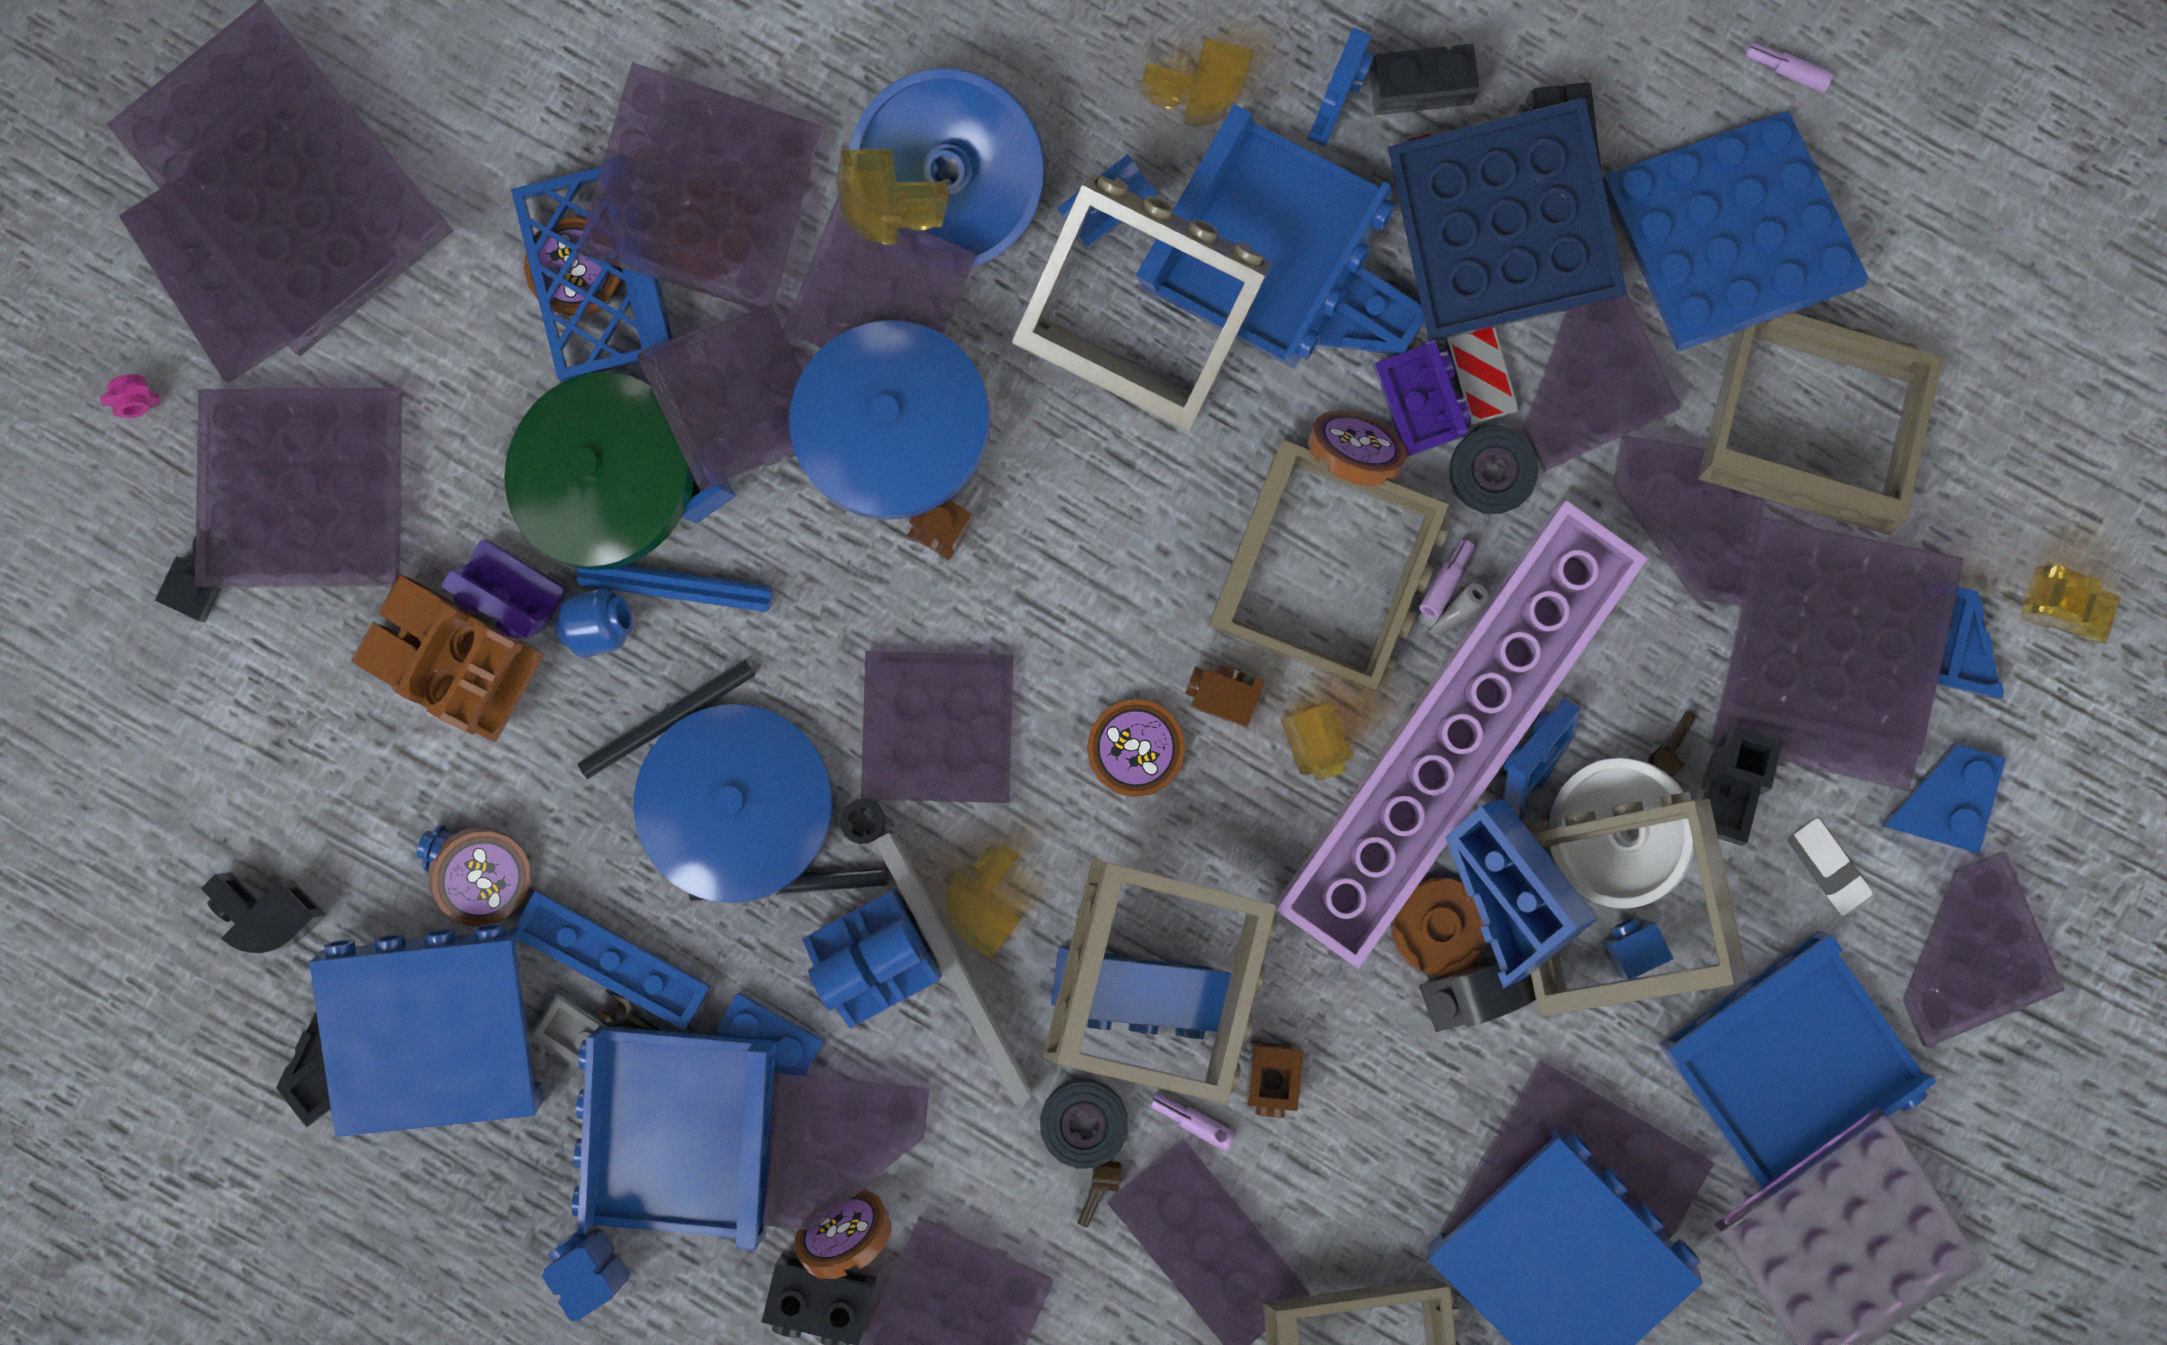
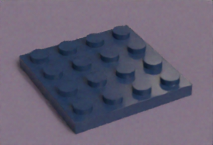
M1585 98L1388 146L1429 341L1433 339L1439 341L1627 297Z

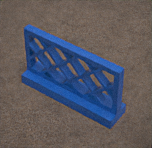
M624 157L604 161L605 166L511 189L557 378L560 382L579 375L603 372L655 358L663 360L678 356L632 168ZM601 181L604 199L594 215L572 203L582 185ZM569 189L564 197L556 193L557 191ZM546 194L560 202V205L547 226L544 227L530 218L526 199ZM568 208L590 220L576 245L553 232ZM607 210L611 225L602 221V218L607 212ZM597 225L612 233L616 242V246L606 263L583 250ZM533 227L542 232L537 242ZM550 237L572 250L558 275L543 267L539 256ZM579 255L602 268L588 292L565 280ZM618 258H620L623 273L613 268ZM609 272L626 282L628 294L618 310L595 298ZM544 274L554 279L549 290L547 289ZM561 284L584 297L570 322L554 314L551 301ZM591 302L614 315L600 340L577 328ZM630 305L635 321L625 316ZM621 320L637 329L642 349L621 354L607 345ZM556 322L566 327L561 337L559 336ZM573 333L596 345L586 363L567 367L563 349ZM603 350L613 355L598 360Z

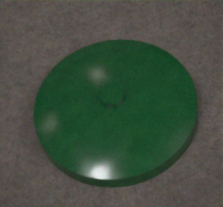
M587 373L570 378L550 389L531 406L517 426L505 462L506 498L513 519L522 534L545 555L564 564L581 569H613L630 564L649 554L675 529L688 506L693 491L696 471L695 450L685 419L676 406L660 391L644 381L622 373Z

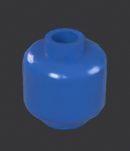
M598 588L564 599L559 609V617L555 619L554 628L556 636L562 645H567L575 655L588 658L615 651L622 647L627 639V634L632 631L633 620L630 608L623 597L616 596L609 589Z

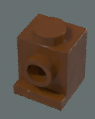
M948 500L933 510L912 517L909 521L912 527L907 535L950 561L975 518L972 513Z
M1217 664L1213 672L1195 666L1185 694L1193 697L1190 704L1191 708L1246 728L1251 720L1265 680L1255 677L1252 679L1251 684L1247 685L1242 683L1245 674L1232 668Z
M1260 1041L1250 1042L1245 1101L1247 1106L1256 1107V1115L1284 1118L1285 1110L1298 1111L1304 1053L1300 1046ZM1270 1070L1280 1072L1282 1077L1280 1084L1276 1087L1266 1086L1263 1083V1077L1266 1072Z

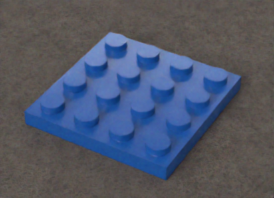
M1789 110L1605 174L1603 177L1605 192L1677 352L1859 289L1866 285L1869 278Z

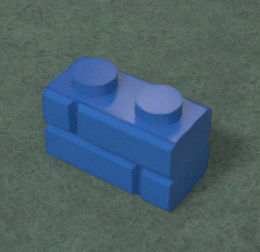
M596 1229L588 1235L577 1234L576 1231L547 1253L552 1262L544 1269L541 1276L552 1294L560 1295L561 1298L558 1303L570 1321H579L611 1300L627 1282L631 1274L620 1256H613L612 1252L615 1248L603 1230L597 1231Z

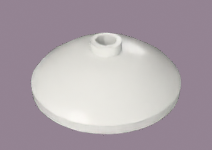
M1630 758L1598 761L1579 770L1562 787L1551 810L1549 830L1565 827V816L1595 811L1596 820L1614 817L1612 807L1642 801L1644 810L1662 807L1660 797L1684 792L1668 774L1647 762ZM1688 818L1639 828V836L1636 840L1629 838L1627 831L1550 846L1557 867L1579 894L1597 904L1613 908H1635L1647 905L1670 893L1684 878L1695 853Z

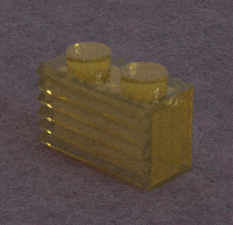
M1331 702L1319 704L1280 719L1300 774H1313L1314 780L1319 779V781L1348 771L1345 761L1351 760L1354 752L1348 750L1351 743L1344 740L1347 733L1341 731L1343 724L1337 721L1340 714L1334 712L1336 704Z

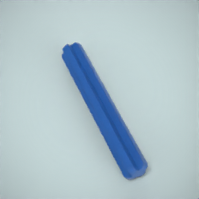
M630 565L605 570L578 568L577 583L585 587L606 588L614 591L763 612L769 611L772 603V588L764 584Z

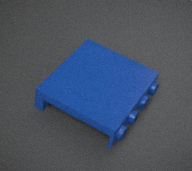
M1234 104L1172 213L1190 222L1192 219L1203 220L1213 225L1219 231L1218 236L1234 244L1239 241L1253 245L1251 250L1264 255L1263 258L1273 262L1236 338L1295 369L1301 357L1308 360L1315 351L1321 338V333L1317 332L1326 314L1333 317L1338 311L1346 294V290L1342 289L1343 284L1350 272L1358 274L1364 266L1371 247L1366 244L1375 229L1382 231L1386 227L1394 212L1395 204L1391 202L1393 199L1391 184L1384 181L1381 187L1370 183L1254 123L1251 112ZM1157 238L1136 273V277L1143 289L1220 330L1223 329L1245 283Z
M488 924L475 928L474 934L456 936L454 929H440L425 933L424 939L405 941V935L393 934L374 939V944L355 946V940H338L325 944L324 950H321L309 961L335 1137L536 1115L544 1102L541 1082L534 1083L515 944L521 937L520 929L505 930L504 924Z
M1821 931L1814 933L1658 1044L1761 1191L1772 1198L1777 1197L1779 1194L1781 1197H1786L1798 1191L1806 1183L1804 1177L1819 1166L1827 1168L1840 1161L1847 1153L1845 1147L1859 1137L1868 1139L1882 1131L1887 1125L1885 1120L1887 1117L1900 1108L1905 1111L1920 1104L1928 1096L1925 1090L1937 1083L1933 1076L1922 1072L1839 955L1843 949L1833 935Z
M599 1026L587 1037V1040H583L579 1049L578 1066L580 1070L585 1071L584 1089L579 1091L576 1102L577 1119H583L582 1138L579 1137L577 1139L574 1149L575 1168H580V1186L575 1187L571 1204L572 1215L578 1217L577 1234H586L593 1225L736 1238V1249L756 1250L766 1235L776 1041Z
M1556 1125L1551 1129L1552 1139L1448 1236L1441 1232L1428 1244V1261L1512 1345H1635L1703 1284L1699 1268L1697 1267L1701 1260L1683 1240L1679 1239L1673 1243L1661 1230L1665 1226L1664 1222L1647 1204L1643 1203L1638 1207L1625 1194L1629 1191V1188L1617 1173L1609 1167L1602 1171L1590 1159L1593 1152L1580 1136L1573 1131L1567 1136Z

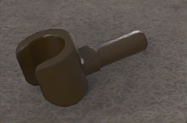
M1685 712L1671 737L1648 757L1649 764L1658 767L1671 778L1685 764L1677 756L1675 750L1681 745V742L1695 721L1696 717L1693 714Z
M610 989L605 991L618 1001L616 1008L605 1012L595 1005L596 1012L609 1024L619 1025L625 1023L635 1029L662 1031L638 1016L636 1012L631 1010L630 1003L626 998Z
M1109 1161L1093 1168L1089 1195L1077 1221L1079 1225L1086 1228L1089 1227L1101 1199L1102 1189L1118 1192L1121 1163Z

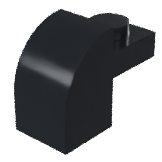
M1734 727L1725 733L1718 742L1701 784V789L1705 790L1703 799H1710L1718 839L1739 846L1748 843L1759 796L1772 789L1783 741Z
M231 872L213 875L200 888L210 898L207 904L213 913L223 921H232L235 924L221 939L231 947L243 952L265 953L289 947L304 938L327 916L294 880L278 882L259 901Z
M1496 956L1486 958L1467 970L1427 980L1420 984L1419 988L1434 1029L1438 1032L1466 1025L1468 1028L1482 1024L1532 1003L1536 1000L1531 974L1525 979L1503 989L1498 976L1501 969Z

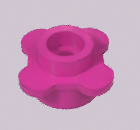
M135 374L114 378L107 384V392L100 397L101 404L103 406H110L114 416L124 418L139 417L145 414L149 408L156 407L161 402L159 394L150 392L147 379Z

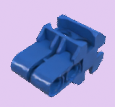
M896 888L802 939L813 964L808 969V973L816 992L828 1010L837 1009L849 1028L938 982L942 977L933 953L927 942L923 941L913 922L914 918Z

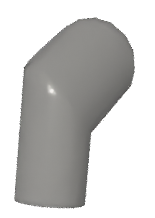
M1472 583L1443 609L1439 618L1427 617L1420 611L1417 616L1418 621L1428 627L1427 632L1441 635L1469 620L1488 602V592L1482 585Z

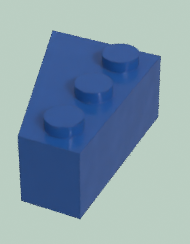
M1504 799L1480 806L1446 836L1468 897L1473 896L1484 926L1480 927L1485 942L1491 943L1501 969L1498 976L1503 989L1528 977L1599 919Z
M1059 946L1051 1006L1054 1007L1070 948ZM1105 953L1086 1027L1111 1030L1112 1021L1129 1023V1031L1157 1035L1159 1026L1175 1028L1176 1036L1204 1039L1205 1031L1217 1032L1231 973L1209 966L1157 959L1120 957L1119 954Z

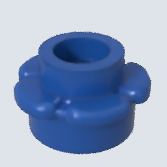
M438 825L433 832L425 831L419 841L417 858L423 860L422 866L426 872H429L432 859L434 858L435 860L437 853L442 849L440 846L450 836L454 835V833L448 832V829H445V825Z

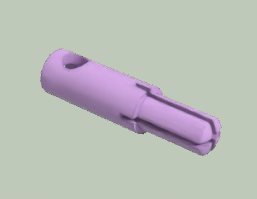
M1754 41L1749 44L1746 50V58L1772 68L1775 73L1822 93L1826 92L1834 75V72L1787 52L1780 53Z
M1465 539L1460 540L1449 561L1443 564L1419 606L1420 611L1427 617L1437 619L1441 615L1463 576L1464 567L1475 550L1472 542Z
M1160 1093L1153 1097L1154 1100L1150 1104L1152 1109L1176 1121L1181 1128L1225 1152L1228 1150L1236 1135L1235 1131L1189 1106L1186 1108Z

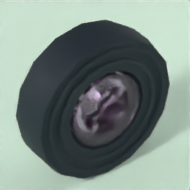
M1485 426L1469 433L1455 447L1449 462L1450 482L1456 496L1468 508L1483 514H1503L1519 507L1532 494L1538 480V459L1532 445L1519 432L1504 426ZM1492 457L1493 463L1499 459L1504 463L1506 468L1500 473L1503 478L1501 483H1495V478L1487 481L1483 477L1482 472L1487 468L1484 459Z
M1073 1079L1058 1086L1046 1099L1040 1114V1135L1047 1150L1060 1163L1076 1169L1096 1168L1111 1161L1122 1149L1128 1133V1115L1120 1096L1107 1084L1093 1079ZM1086 1111L1088 1118L1097 1117L1099 1125L1098 1127H1091L1092 1135L1082 1137L1079 1129L1071 1130L1069 1122L1070 1120L1077 1121L1075 1113Z

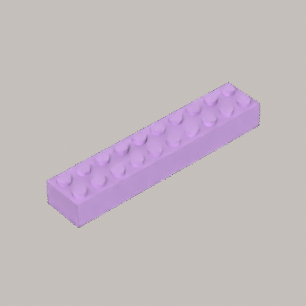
M1567 500L1556 505L1274 903L1276 905L1275 910L1359 969L1446 846V836L1463 822L1648 558Z

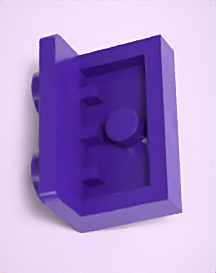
M1434 339L1425 342L1421 347L1376 362L1373 365L1397 434L1407 452L1406 458L1458 440L1468 433L1466 424L1471 423L1468 405L1463 395L1455 396L1449 380L1450 377L1454 376L1452 361L1445 348L1438 350Z
M488 539L479 541L468 563L451 569L441 586L454 594L453 601L462 608L475 613L482 611L497 620L495 623L496 627L505 634L514 638L525 637L526 639L546 630L567 591L566 587Z

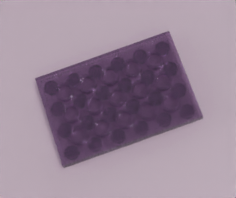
M258 0L107 123V126L281 338L299 356H302L454 232L452 227L264 0Z

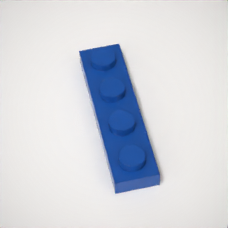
M539 890L535 891L514 928L521 930L519 940L684 1031L688 1029L711 987L710 984Z

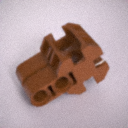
M398 574L377 613L401 627V631L398 633L372 621L351 662L390 685L395 693L405 699L428 708L427 712L438 719L473 735L478 733L488 740L497 742L544 654L532 645L505 634L494 623L462 608L419 582Z

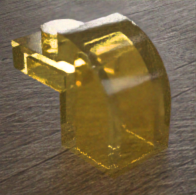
M1205 38L1195 75L1147 63L1142 80L1141 94L1149 96V102L1163 108L1176 109L1178 104L1187 106L1183 122L1185 126L1201 127L1216 123L1229 114L1234 104L1237 105L1244 88L1253 50Z
M891 149L841 150L836 177L840 208L847 223L858 234L877 243L895 245L899 228L925 230L931 227H942L949 199L946 181L896 182Z
M2036 566L2020 616L2024 620L2040 627L2055 628L2093 643L2106 644L2121 597L2101 590L2103 581L2063 566Z
M1006 842L999 850L992 845L987 848L973 867L980 874L975 881L959 869L951 881L947 895V909L954 928L965 941L990 960L1022 919V916L991 894L1020 856V853Z

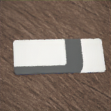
M1814 819L1788 838V843L1840 915H1846L1872 896L1869 886L1820 819Z

